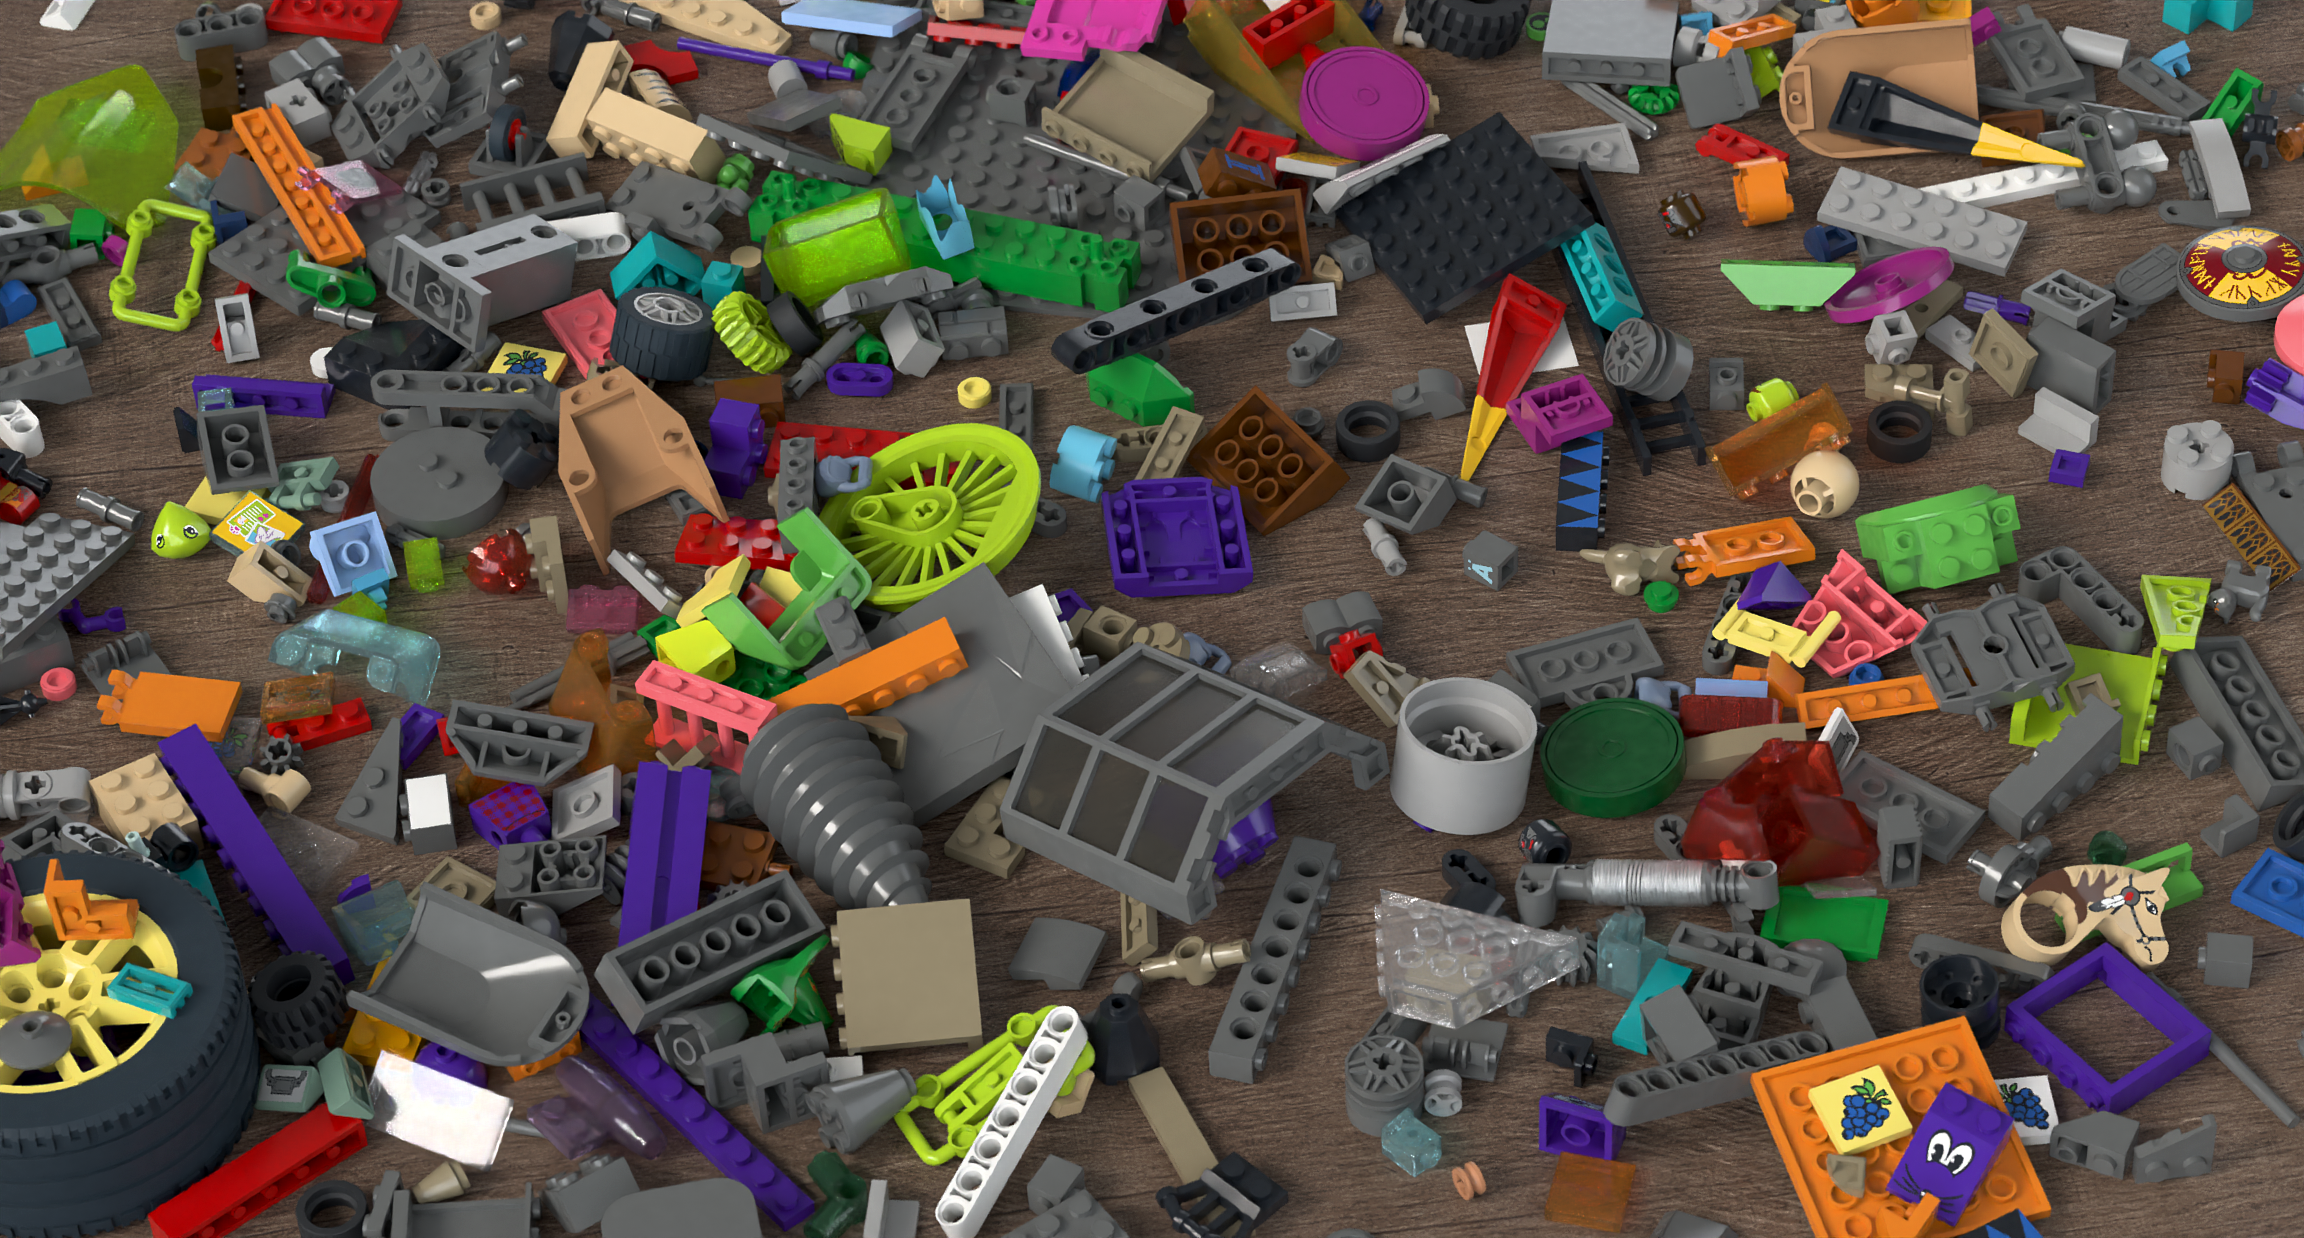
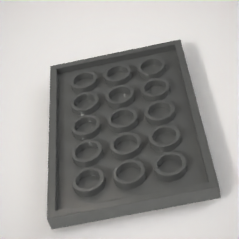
M347 162L322 178L365 248L415 219L419 220L429 229L441 223V214L438 210L409 193L403 192L397 186L363 166ZM360 167L376 180L375 191L372 194L350 190L333 179L339 177L335 173ZM282 205L209 252L212 264L238 280H242L245 284L248 282L253 289L298 316L313 308L318 301L316 297L292 288L287 282L286 267L289 264L288 257L291 251L299 249L301 256L303 251H306L310 257L309 262L316 263ZM360 256L353 257L352 262L336 268L353 273L356 267L362 266L365 273L367 268L366 259H361ZM328 285L324 287V289L328 291L337 290L338 287L335 285Z

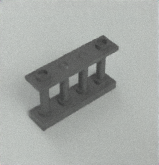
M584 152L459 183L465 212L477 209L482 222L475 223L477 232L532 214L547 222L606 213L601 191L588 194L583 181L589 180ZM571 185L576 198L557 202L552 189ZM539 193L544 206L526 210L521 197ZM508 201L513 214L494 218L490 205Z

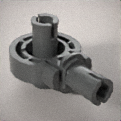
M2037 835L2029 843L2022 841L2015 846L2011 844L2003 846L1993 858L1979 849L1975 850L1970 856L1966 868L1968 871L1982 877L1979 887L1980 899L1996 908H2002L2013 897H2018L2036 880L2039 862L2051 855L2052 852L2050 851L2053 850V846L2048 838Z

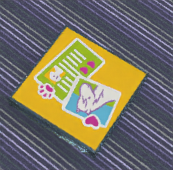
M249 490L211 530L209 539L239 557L260 540L268 546H271L277 540H289L294 543L305 531L306 523Z

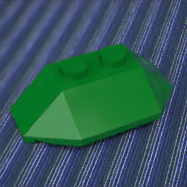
M1139 353L1085 373L1090 401L1143 427L1164 424L1173 406L1195 413L1194 392L1187 386L1183 388L1176 377L1159 363Z

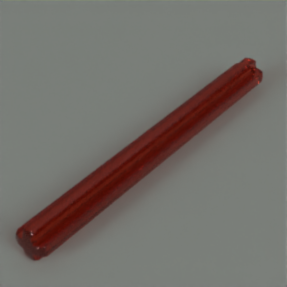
M368 454L364 458L337 523L362 516L372 493L370 476L373 465L379 455ZM319 562L306 594L311 604L317 603L321 605L326 601L331 588Z

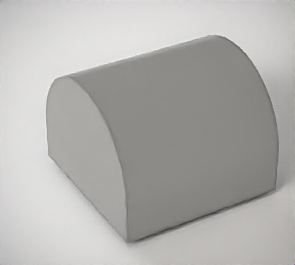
M781 60L770 68L768 80L777 99L799 89L808 90L807 84L794 61Z

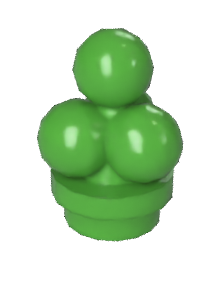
M735 153L724 161L723 167L716 176V184L729 190L732 187H737L746 193L749 188L748 182L753 178L755 166L744 155Z

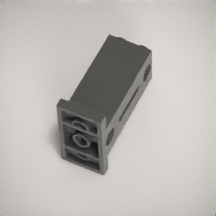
M535 214L429 248H424L405 234H402L393 239L386 295L473 353H478L485 350L489 326L570 299L578 242Z

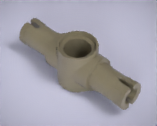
M1190 936L1181 940L1174 950L1166 956L1142 959L1140 972L1146 983L1175 977V979L1186 978L1194 986L1203 985L1211 981L1216 976L1217 971L1221 970V967L1249 962L1251 949L1245 938L1224 944H1216L1214 942L1205 944L1201 937Z

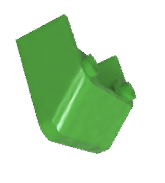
M808 507L782 520L776 526L800 551L791 562L790 572L794 581L803 590L768 630L733 592L705 606L701 611L740 653L789 670H797L807 665L828 642L814 611L840 596H847L855 610L870 593L872 587L871 577L866 569Z

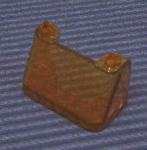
M602 627L585 632L575 639L548 705L550 716L594 723L588 756L575 765L581 777L612 764L621 771L622 777L630 772H638L639 761H658L655 755L657 748L653 722L646 707L636 700H626L612 705L606 694L610 683L613 684L611 680L607 655L609 642Z

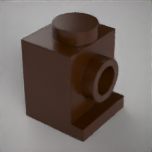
M2210 349L2207 388H2213L2212 402L2240 405L2245 352Z

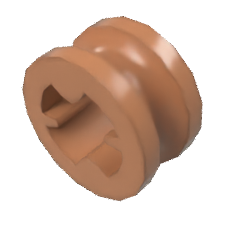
M1469 1161L1465 1163L1464 1169L1456 1167L1452 1170L1453 1182L1459 1194L1465 1200L1472 1199L1475 1192L1477 1194L1485 1193L1486 1184L1484 1177L1474 1162Z

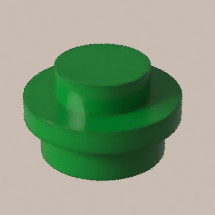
M1656 581L1650 583L1644 590L1646 604L1650 610L1656 613L1671 611L1679 599L1677 587L1670 582Z

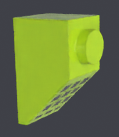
M834 113L830 115L832 142L843 162L876 176L892 154L890 127Z

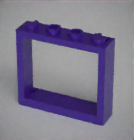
M2107 942L2007 1005L2004 1031L2012 1037L2013 1042L2019 1043L2025 1048L2039 1065L2049 1069L2058 1077L2064 1087L2073 1090L2084 1100L2089 1108H2093L2097 1112L2104 1110L2119 1115L2207 1057L2212 1032ZM2097 978L2174 1043L2113 1084H2110L2035 1019Z

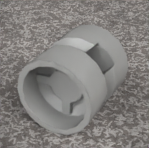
M1683 26L1675 42L1673 64L1676 67H1682L1718 58L1719 47L1707 42L1709 32L1704 35L1700 29Z

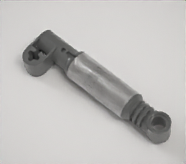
M1590 859L1587 864L1523 863L1515 885L1519 921L1522 925L1531 927H1542L1551 923L1556 916L1560 900H1586L1590 905L1624 906L1630 904L1631 906L1704 907L1711 906L1714 902H1719L1720 898L1722 902H1728L1729 899H1731V902H1738L1740 898V901L1746 907L1755 910L1772 908L1780 901L1777 866L1768 859L1747 861L1740 867V870L1738 866H1732L1731 870L1729 866H1722L1721 869L1720 866L1705 860Z

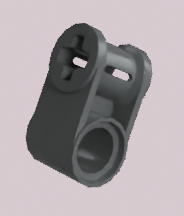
M1314 327L1308 328L1287 349V359L1290 361V369L1287 374L1289 383L1297 387H1307L1314 384L1328 368L1335 365L1339 360L1343 350V341Z

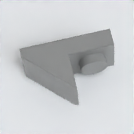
M248 293L215 298L226 362L232 363L260 358Z

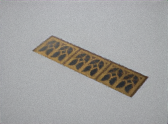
M2233 482L2202 504L2253 571H2255L2257 565L2272 568L2269 585L2270 592L2301 570L2298 563Z

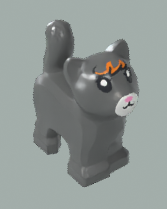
M2228 560L2225 568L2226 576L2221 584V588L2208 595L2207 604L2212 607L2217 615L2223 618L2224 624L2230 621L2236 605L2250 609L2249 615L2251 620L2259 622L2269 599L2272 568L2257 565L2254 571L2255 575L2247 576L2242 574L2243 564L2240 561Z

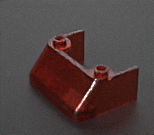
M1781 737L1771 738L1763 742V747L1750 756L1718 785L1703 794L1704 797L1699 800L1680 841L1684 856L1688 859L1768 861L1771 857L1758 816L1764 809L1781 795L1840 797L1844 794L1830 742L1784 741Z

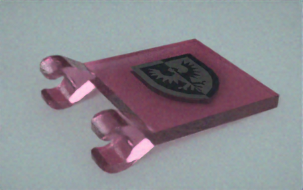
M361 159L315 170L301 166L297 169V173L303 176L300 181H295L294 184L303 191L311 189L318 182L332 190L331 197L337 201L329 205L328 208L337 214L344 213L355 204L401 194L403 189Z

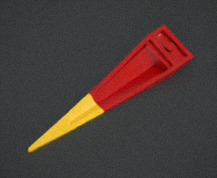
M1510 273L1503 281L1497 301L1492 309L1460 474L1461 479L1468 482L1507 415L1506 402L1517 399L1559 329L1567 304Z

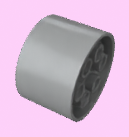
M1464 677L1443 678L1427 682L1414 689L1407 695L1401 705L1395 742L1390 791L1397 806L1414 821L1428 828L1450 834H1484L1499 830L1512 823L1521 814L1526 802L1537 734V721L1533 711L1523 699L1512 691L1495 683L1480 679Z

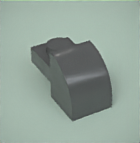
M1429 368L1419 370L1418 382L1392 390L1393 409L1398 414L1400 422L1431 412L1434 419L1438 420L1467 410L1464 385L1456 375L1443 369Z

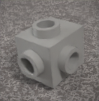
M1906 310L1874 316L1869 333L1866 335L1865 343L1869 354H1873L1877 364L1899 365L1910 360L1914 346L1917 344L1918 336Z

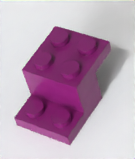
M1583 373L1521 393V398L1506 402L1507 414L1535 454L1559 447L1562 442L1613 426V415Z

